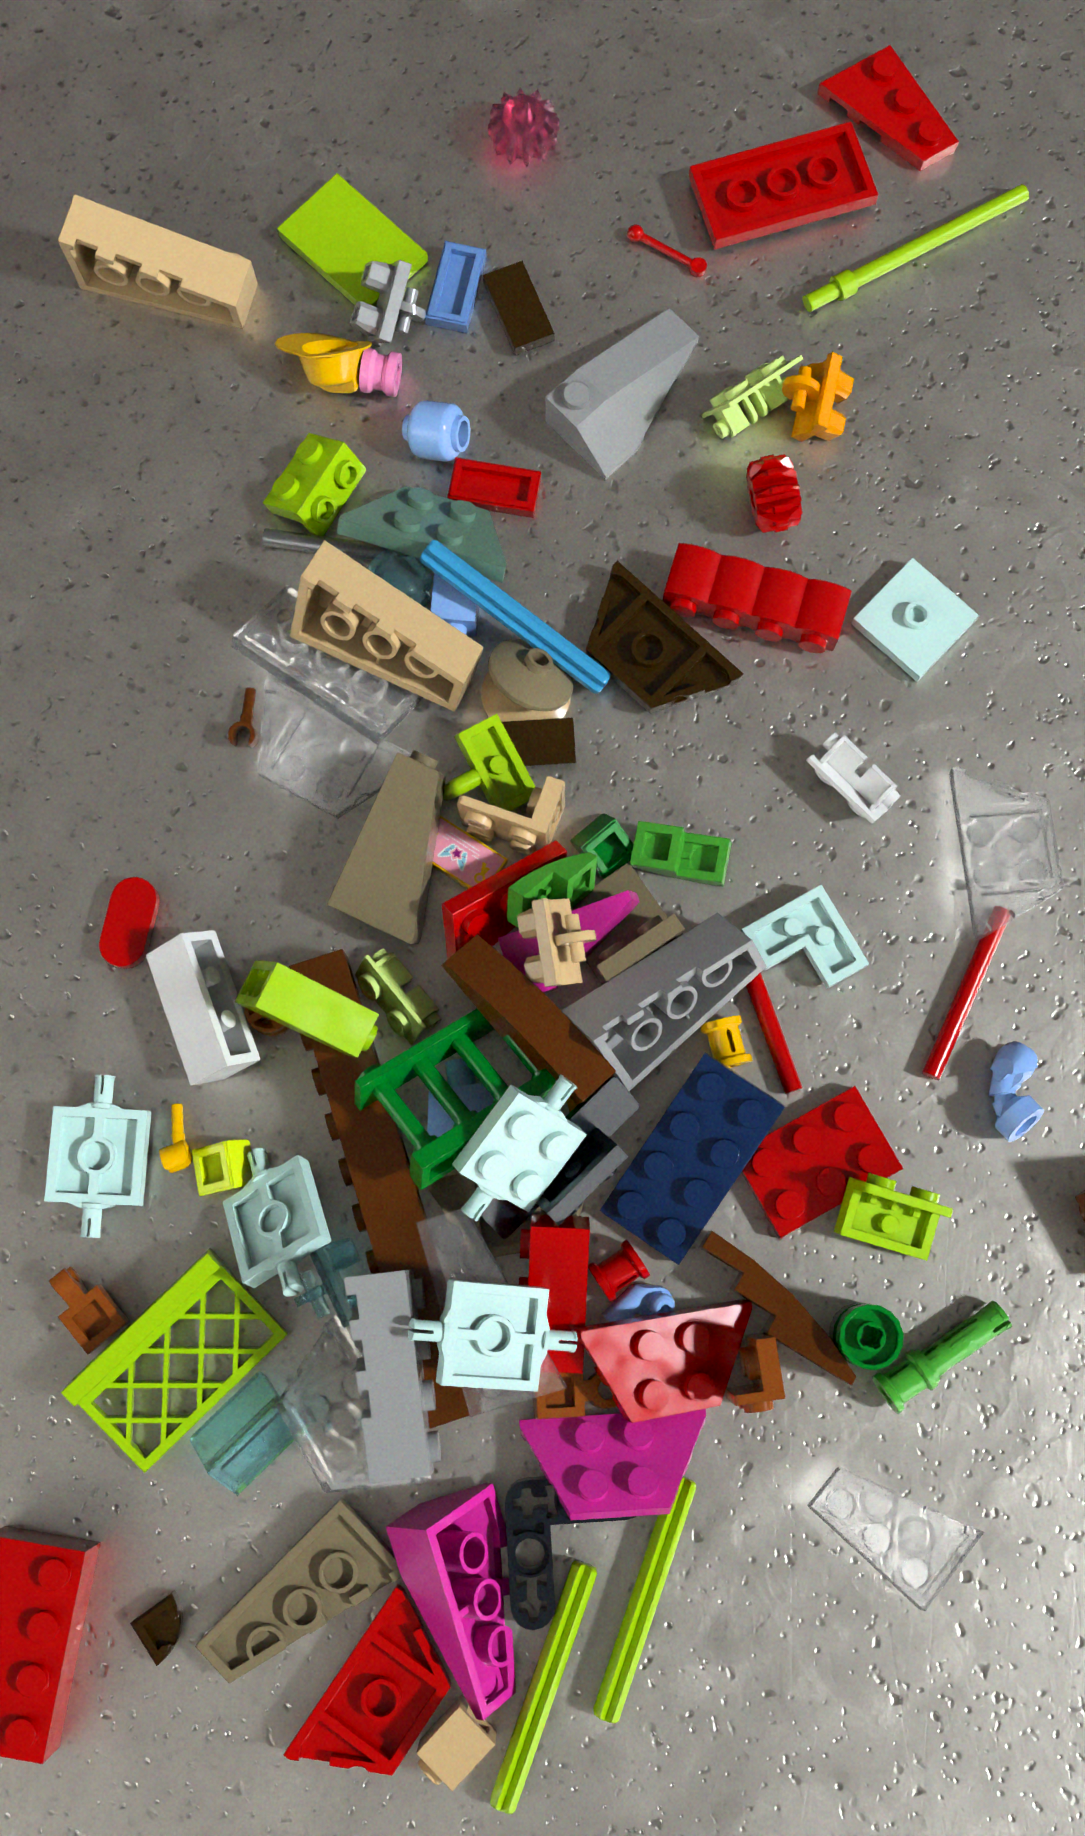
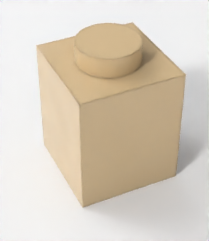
M461 1695L420 1739L416 1752L421 1758L418 1761V1765L434 1784L440 1785L443 1781L453 1792L495 1746L497 1731L486 1719L477 1720L465 1697Z

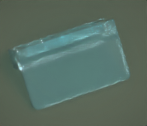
M259 1371L190 1437V1442L208 1475L238 1496L309 1427V1424L300 1412L279 1396L268 1377Z

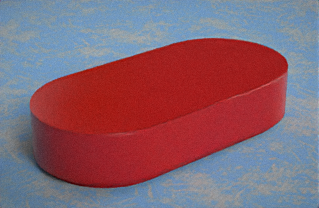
M126 878L115 886L110 897L100 936L99 949L102 957L108 963L120 969L136 967L145 959L149 950L159 910L160 898L157 890L143 878Z

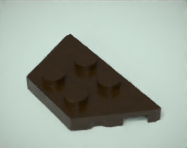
M618 560L613 564L606 591L597 612V619L589 637L586 654L608 670L611 674L610 678L643 708L652 714L736 685L742 680L744 673Z

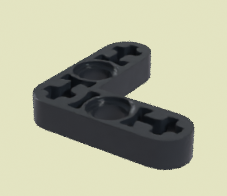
M545 1476L525 1477L511 1484L506 1493L505 1517L510 1608L517 1624L528 1630H537L546 1626L554 1615L555 1592L551 1525L629 1520L636 1516L571 1521L562 1507L556 1491L554 1493V1504L558 1514L547 1515L548 1504H537L533 1506L532 1514L523 1515L522 1507L514 1506L513 1499L521 1497L522 1489H531L532 1496L536 1498L548 1497L545 1486H551V1484L548 1483ZM525 1539H535L543 1546L544 1557L536 1566H524L516 1557V1548ZM545 1573L547 1581L537 1580L536 1585L538 1600L547 1601V1606L539 1608L537 1617H529L528 1609L519 1607V1602L527 1600V1580L517 1583L516 1576L533 1578Z

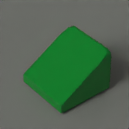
M605 813L598 816L570 840L580 854L591 852L597 856L596 873L602 880L631 860L633 842L618 821Z

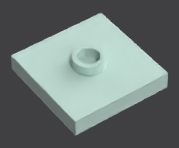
M912 557L853 618L851 624L918 682L969 629L979 615Z

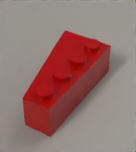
M11 1526L0 1528V1757L43 1764L60 1747L101 1542Z

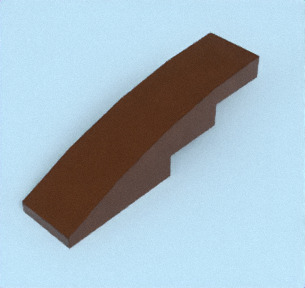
M478 934L441 965L502 1038L509 1035L539 1071L546 1068L556 1081L560 1075H563L577 1086V1089L570 1095V1098L576 1105L584 1102L616 1072L572 1021L521 971Z
M712 1230L707 1231L698 1248L739 1272L730 1290L770 1314L761 1331L776 1337V1341L841 1381L853 1385L857 1378L828 1334L794 1295L751 1257Z

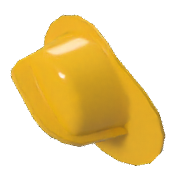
M295 333L282 336L275 342V346L279 350L298 355L310 384L319 386L324 391L330 393H354L358 390L362 355L364 350L372 345V342L352 341L322 333Z

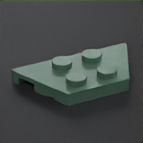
M405 486L346 512L339 517L337 534L420 558L421 553L432 540H437L484 577L501 583L504 580L507 564L490 511L476 507L471 502L464 500L455 501L435 495L424 488Z

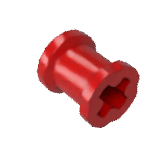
M627 1239L621 1243L620 1250L599 1264L592 1262L588 1265V1269L610 1302L616 1299V1292L638 1277L646 1279L650 1276L647 1268Z

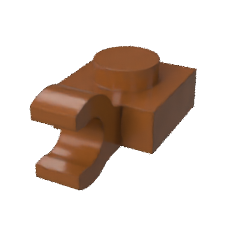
M72 1267L62 1269L49 1280L54 1290L69 1306L58 1318L87 1355L96 1350L130 1322L101 1284L96 1285L88 1292L82 1279Z

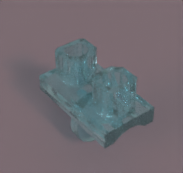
M352 1238L331 1242L310 1254L323 1284L318 1285L313 1271L310 1269L300 1274V1279L306 1292L294 1298L297 1308L311 1302L317 1318L320 1319L331 1313L324 1298L328 1294L343 1328L350 1326L349 1319L352 1318V1307H357L356 1295L346 1296L345 1284L340 1271L362 1261Z

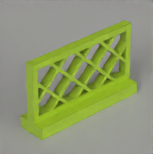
M209 1248L65 1386L61 1393L74 1407L78 1404L145 1473L288 1335V1331L226 1268L223 1260ZM220 1279L235 1293L234 1312H206L207 1292ZM200 1299V1312H187ZM241 1300L252 1312H240ZM178 1319H200L199 1346H171V1326ZM206 1319H234L233 1346H205ZM240 1319L261 1320L273 1334L260 1346H239ZM164 1334V1346H151ZM142 1354H164L163 1380H135V1361ZM170 1354H198V1380H169ZM205 1354H233L232 1373L225 1380H204ZM239 1354H251L239 1366ZM128 1368V1380H116ZM106 1388H128L127 1415H107L94 1400ZM134 1388H162V1414L133 1415ZM169 1388H197V1407L189 1415H168ZM203 1388H216L203 1400ZM116 1423H126V1434ZM133 1423H161V1441L148 1455L132 1441ZM168 1423H180L167 1435Z

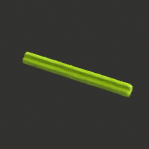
M683 1476L670 1514L657 1516L593 1707L594 1715L609 1723H617L620 1719L696 1490V1483Z
M574 1560L571 1564L490 1796V1805L506 1814H513L516 1810L597 1576L596 1568L586 1562Z

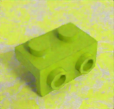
M308 433L305 440L298 446L295 455L281 476L274 482L263 504L272 514L301 522L312 535L324 536L366 472V468L345 442Z
M868 1173L866 1182L849 1177L834 1232L927 1261L940 1215L951 1218L953 1212L952 1208L938 1204L940 1194L914 1186L911 1187L909 1195L895 1191L897 1181L872 1173Z

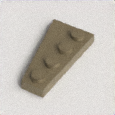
M341 1497L198 1641L195 1647L230 1684L282 1652L296 1640L321 1628L330 1619L352 1606L355 1607L392 1581L394 1583L402 1578L394 1553Z

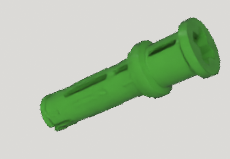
M991 1301L980 1309L979 1312L954 1327L930 1346L921 1351L919 1349L909 1350L905 1353L906 1359L884 1375L879 1372L872 1376V1380L887 1404L894 1412L899 1414L904 1411V1404L926 1388L933 1390L938 1387L940 1376L947 1372V1370L963 1361L997 1335L1011 1328L1012 1324L1009 1321V1317L997 1302Z

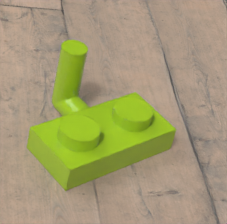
M498 714L454 736L471 769L445 783L443 800H452L480 785L490 805L508 811L529 801L532 791L536 786Z

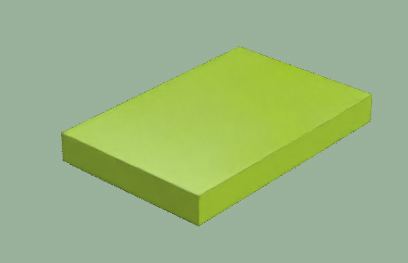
M338 173L277 228L278 236L354 305L362 301L372 306H377L380 293L361 286L366 263L378 261L392 264L402 260L412 264L408 277L409 280L428 262L426 251Z

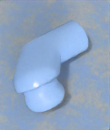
M635 1283L630 1285L602 1315L609 1322L632 1318L635 1314L653 1315L674 1311L675 1301L670 1292L660 1285Z

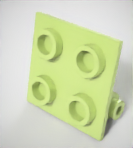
M783 355L773 361L766 362L744 376L745 380L735 386L727 387L709 400L713 407L702 413V418L714 415L717 420L713 424L716 434L721 439L726 436L733 438L750 424L757 422V414L764 417L769 411L789 400L782 393L783 381L786 377L781 379L779 375L803 360L802 355L786 361Z

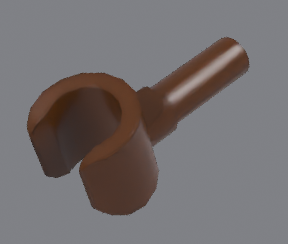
M251 687L245 688L240 721L234 723L228 731V739L235 747L238 742V733L243 729L250 731L248 743L250 748L255 747L259 741V733L252 726L256 689Z

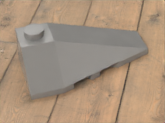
M668 308L579 367L545 397V422L606 480L639 449L647 429L659 413L662 402L672 384L676 382L699 341V335Z

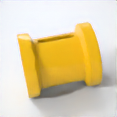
M740 1015L707 1022L700 1027L701 1033L707 1034L712 1056L729 1068L753 1061L751 1054L746 1053L739 1030V1025L742 1023Z

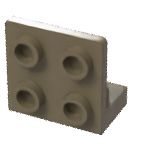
M629 864L624 865L596 884L594 890L571 909L573 911L627 890L638 895L640 901L638 905L586 958V963L602 985L683 935L685 930L675 914L667 917Z

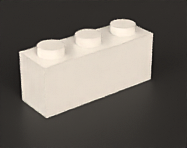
M215 930L180 933L146 954L190 1086L226 1079L261 1060L243 1008L235 1003L238 994Z

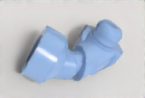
M1017 1041L1009 1042L1001 1047L990 1068L993 1071L988 1096H994V1103L992 1105L996 1113L995 1128L1008 1142H1013L1028 1132L1044 1113V1109L1030 1095H1016V1090L1021 1087L1022 1082L1030 1078L1035 1068L1038 1067L1036 1053L1031 1048Z

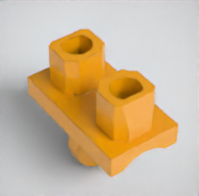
M832 351L827 354V359L823 362L799 367L798 375L789 376L783 381L782 393L785 397L792 400L791 410L796 412L791 437L800 442L813 436L830 441L844 432L846 418L843 414L832 408L834 402L838 404L846 400L851 394L854 378L840 370L843 357Z

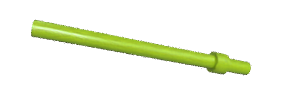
M1020 184L853 271L845 269L830 277L828 284L803 296L804 307L808 312H812L835 299L843 301L858 292V287L1029 199L1027 187L1024 184Z

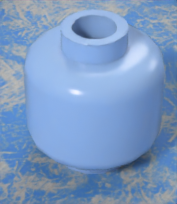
M420 401L413 407L411 413L405 416L402 424V435L404 440L408 441L411 452L417 458L447 462L454 460L460 452L466 450L470 440V422L463 415L462 410L454 403Z

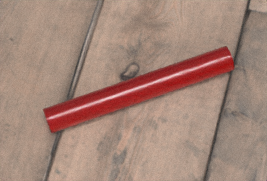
M760 972L746 985L783 1090L785 1094H788L803 1087Z

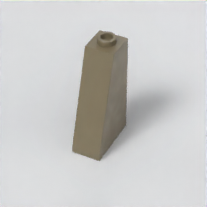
M415 750L412 751L410 758L397 752L327 905L409 944H418L422 936L446 780L444 774L435 770L438 764L437 760Z

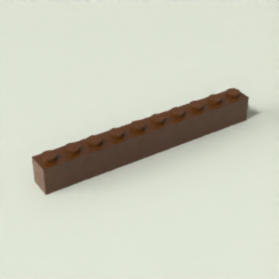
M343 949L289 965L290 969L362 1005L348 956ZM300 1033L306 1052L314 1050L318 1067L311 1069L318 1095L327 1094L332 1112L325 1114L332 1141L340 1139L345 1157L338 1159L343 1181L346 1187L354 1185L359 1203L352 1205L357 1228L360 1233L367 1231L372 1249L365 1251L371 1274L413 1269L414 1279L422 1278L425 1290L426 1307L424 1309H417L418 1319L440 1321L445 1307L447 1282L418 1186L410 1177V1160L401 1130L378 1100L361 1111L355 1105V1080L358 1079L366 1068L380 1063L374 1041L367 1051H361L359 1057L356 1058L345 1055ZM430 1341L431 1359L423 1360L424 1380L433 1379L436 1410L428 1411L429 1429L484 1410V1403L479 1388L441 1386L436 1383L439 1350L437 1342Z

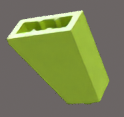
M255 960L235 1000V1003L345 1055L356 1058L359 1057L361 1051L365 1052L369 1049L378 1030V1027L374 1025L379 1016L378 1013L278 962Z

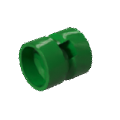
M856 1302L846 1305L834 1315L830 1323L829 1337L845 1361L863 1369L878 1370L889 1366L898 1358L903 1347V1331L899 1320L891 1311L879 1305Z

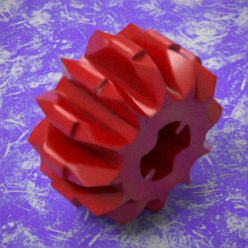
M772 454L749 462L746 474L747 489L756 526L763 533L771 531L777 533L786 531L789 527L798 526L803 513L801 507L802 499L797 474L790 458L785 454L778 456Z

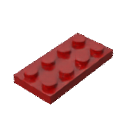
M851 121L692 165L689 168L688 176L714 250L876 205L879 195Z

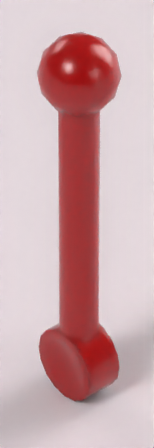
M634 224L628 228L627 236L632 242L641 241L689 267V271L694 277H702L705 274L707 263L703 258H689L645 234L640 225Z

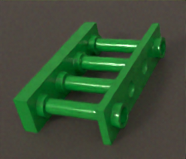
M477 1007L472 1012L382 1065L376 1063L369 1066L355 1080V1105L361 1111L378 1100L415 1149L411 1154L410 1177L420 1190H423L456 1169L452 1163L509 1088L473 1043L495 1030ZM506 1035L502 1039L532 1074L531 1080L518 1087V1089L528 1095L544 1098L556 1083V1080L546 1068L539 1071L511 1037ZM458 1053L494 1098L492 1104L480 1112L476 1110L470 1111L436 1069L435 1065ZM418 1076L455 1123L453 1128L439 1137L436 1135L430 1136L395 1089Z

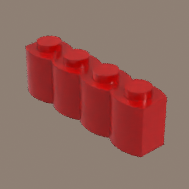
M678 543L662 601L681 617L691 618L695 614L705 615L711 618L715 625L724 629L734 630L738 626L748 627L764 640L776 642L782 638L791 639L799 643V647L807 652L823 653L825 650L833 651L838 642L852 591L832 582L808 579L792 571L764 567L745 558L721 555L701 546Z

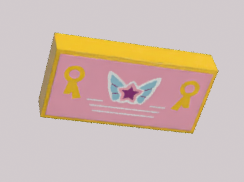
M440 815L432 867L466 889L505 868L508 863L506 857Z

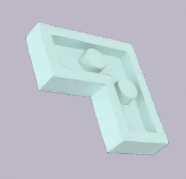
M822 885L741 929V932L752 939L767 967L763 972L803 950L824 986L828 989L869 965V962Z

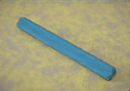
M432 540L426 546L419 558L422 564L531 647L546 651L552 657L555 665L592 693L598 694L606 686L611 676L608 670L439 541Z

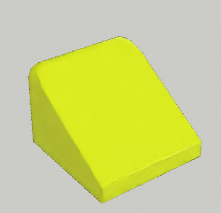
M228 1140L192 1150L199 1196L241 1189L251 1180L253 1174L247 1158L248 1152H251L249 1140Z

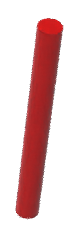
M994 907L922 1071V1074L935 1080H940L1011 916V913L1004 908Z

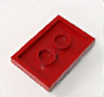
M856 1086L766 1135L741 1173L777 1237L782 1238L842 1204L849 1177L865 1182L868 1173L888 1178L902 1170L903 1167Z

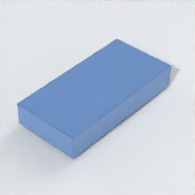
M449 241L444 242L426 310V325L462 333L468 332L487 259L486 249Z

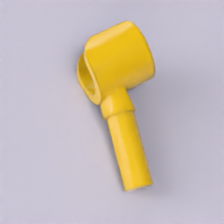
M179 1103L171 1105V1136L173 1144L159 1149L162 1165L170 1173L187 1168L193 1160L191 1150L185 1141L183 1104Z

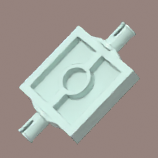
M95 1075L93 1103H87L78 1107L53 1106L44 1201L70 1203L78 1208H83L80 1237L101 1238L102 1209H109L117 1205L143 1206L152 1112L148 1110L123 1109L112 1104L115 1076Z
M560 1075L544 1098L528 1095L515 1086L510 1085L454 1160L452 1165L456 1170L478 1185L469 1200L461 1208L468 1217L478 1221L494 1198L508 1200L525 1211L530 1212L587 1134L578 1125L566 1119L560 1111L573 1091L577 1089V1086L569 1079Z
M265 1148L252 1149L253 1153L249 1151L247 1154L253 1174L251 1180L248 1181L241 1191L223 1201L242 1283L256 1288L279 1274L283 1295L287 1297L296 1296L298 1292L301 1293L304 1290L297 1265L304 1257L332 1240L309 1161L296 1155L279 1167L270 1168L267 1150Z
M448 1279L445 1307L440 1321L411 1318L409 1327L428 1331L408 1330L410 1341L437 1342L439 1358L436 1383L441 1386L538 1392L540 1368L547 1350L574 1353L577 1348L576 1344L559 1340L578 1341L576 1331L550 1330L547 1319L549 1289L538 1286Z

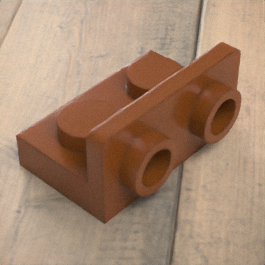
M766 1333L745 1335L747 1346L739 1348L743 1376L748 1377L749 1381L752 1380L753 1384L726 1388V1398L735 1406L744 1409V1413L774 1409L773 1400L785 1399L776 1337Z

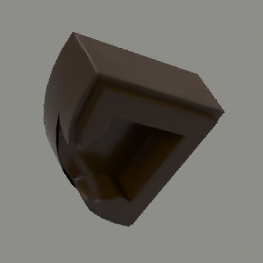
M176 1591L170 1593L130 1623L156 1666L174 1649L182 1630V1606Z

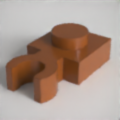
M540 1372L538 1392L532 1391L534 1419L585 1416L586 1401H589L597 1408L603 1409L614 1408L616 1404L613 1399H603L599 1395L598 1387L602 1381L596 1372L588 1380H583V1374Z

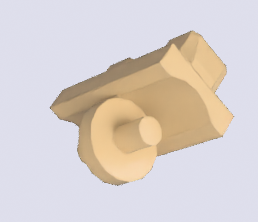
M542 898L531 901L532 908L517 916L519 933L524 939L537 938L540 955L526 958L524 963L526 977L533 983H544L545 987L583 983L579 963L586 961L583 943L597 940L595 930L581 931L579 914H572L569 898L553 900Z

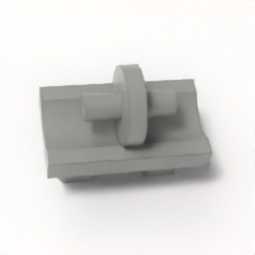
M402 260L392 264L370 261L364 267L361 286L379 292L380 295L376 307L362 301L356 303L351 316L350 326L368 335L367 341L372 342V345L380 347L382 343H391L394 329L401 334H408L411 321L423 322L425 319L426 311L415 305L419 291L410 287L406 288L412 264Z

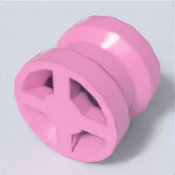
M373 348L365 349L360 365V392L371 393L374 390H380L386 396L396 397L402 374V354L391 351L388 355L378 354Z

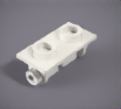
M834 732L823 743V748L806 760L815 768L816 775L827 785L833 786L847 799L849 807L857 815L866 818L871 824L885 814L901 797L895 790L898 786L875 764L864 775L858 770V767L868 757L845 735L840 737Z

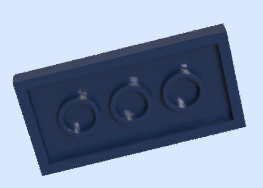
M705 1052L599 1211L679 1265L784 1110L785 1105Z

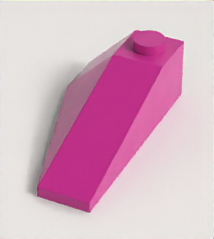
M483 1483L419 1503L386 1526L399 1573L477 1720H485L516 1693L512 1629L505 1626L503 1596L510 1595L509 1578L502 1577L501 1548L507 1547V1535L493 1483Z

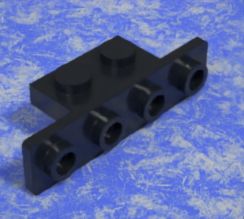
M614 1075L610 1076L584 1102L578 1104L565 1117L578 1125L587 1135L530 1212L525 1211L508 1200L494 1198L481 1217L503 1239L508 1238L538 1207L559 1226L568 1216L577 1212L582 1206L583 1201L602 1182L610 1179L617 1171V1168L628 1158L620 1146L609 1137L639 1109L640 1104L617 1077Z

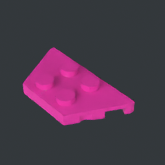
M706 1409L635 1423L627 1421L621 1413L519 1420V1426L523 1440L527 1441L539 1462L540 1469L548 1483L553 1486L558 1494L559 1501L571 1521L670 1514L681 1480L692 1458L693 1449L700 1431L704 1427Z

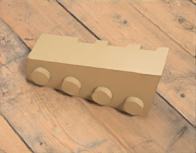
M75 194L73 196L58 238V243L81 289L240 329L244 328L258 286L250 260L237 253L221 250Z
M325 540L301 575L290 637L455 712L475 675L484 648L482 645Z

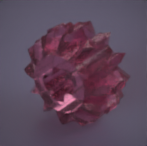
M521 87L515 97L504 92L501 104L492 105L490 111L491 119L488 124V136L493 141V149L496 151V155L506 154V159L510 165L517 159H522L525 166L528 167L531 158L535 157L544 162L547 151L555 150L557 133L560 130V120L557 113H554L552 100H541L538 89L530 96L525 95Z

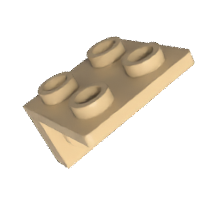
M547 775L542 789L534 787L526 809L529 817L460 795L457 807L461 824L467 827L466 832L473 837L484 841H492L494 836L510 842L509 847L512 850L528 856L550 844L553 840L565 807V781Z

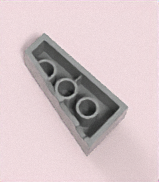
M716 913L561 1011L616 1070L613 1075L630 1091L767 966L752 939L719 913Z
M413 1269L344 1277L346 1296L356 1295L357 1307H352V1318L349 1319L351 1340L354 1341L356 1348H361L362 1358H357L356 1381L360 1399H366L367 1410H362L361 1421L369 1484L431 1476L434 1470L433 1462H441V1447L438 1430L430 1431L428 1411L436 1410L433 1379L424 1380L423 1360L431 1359L430 1341H410L408 1338V1330L428 1331L409 1327L411 1318L418 1319L417 1309H424L426 1307L423 1279H414Z

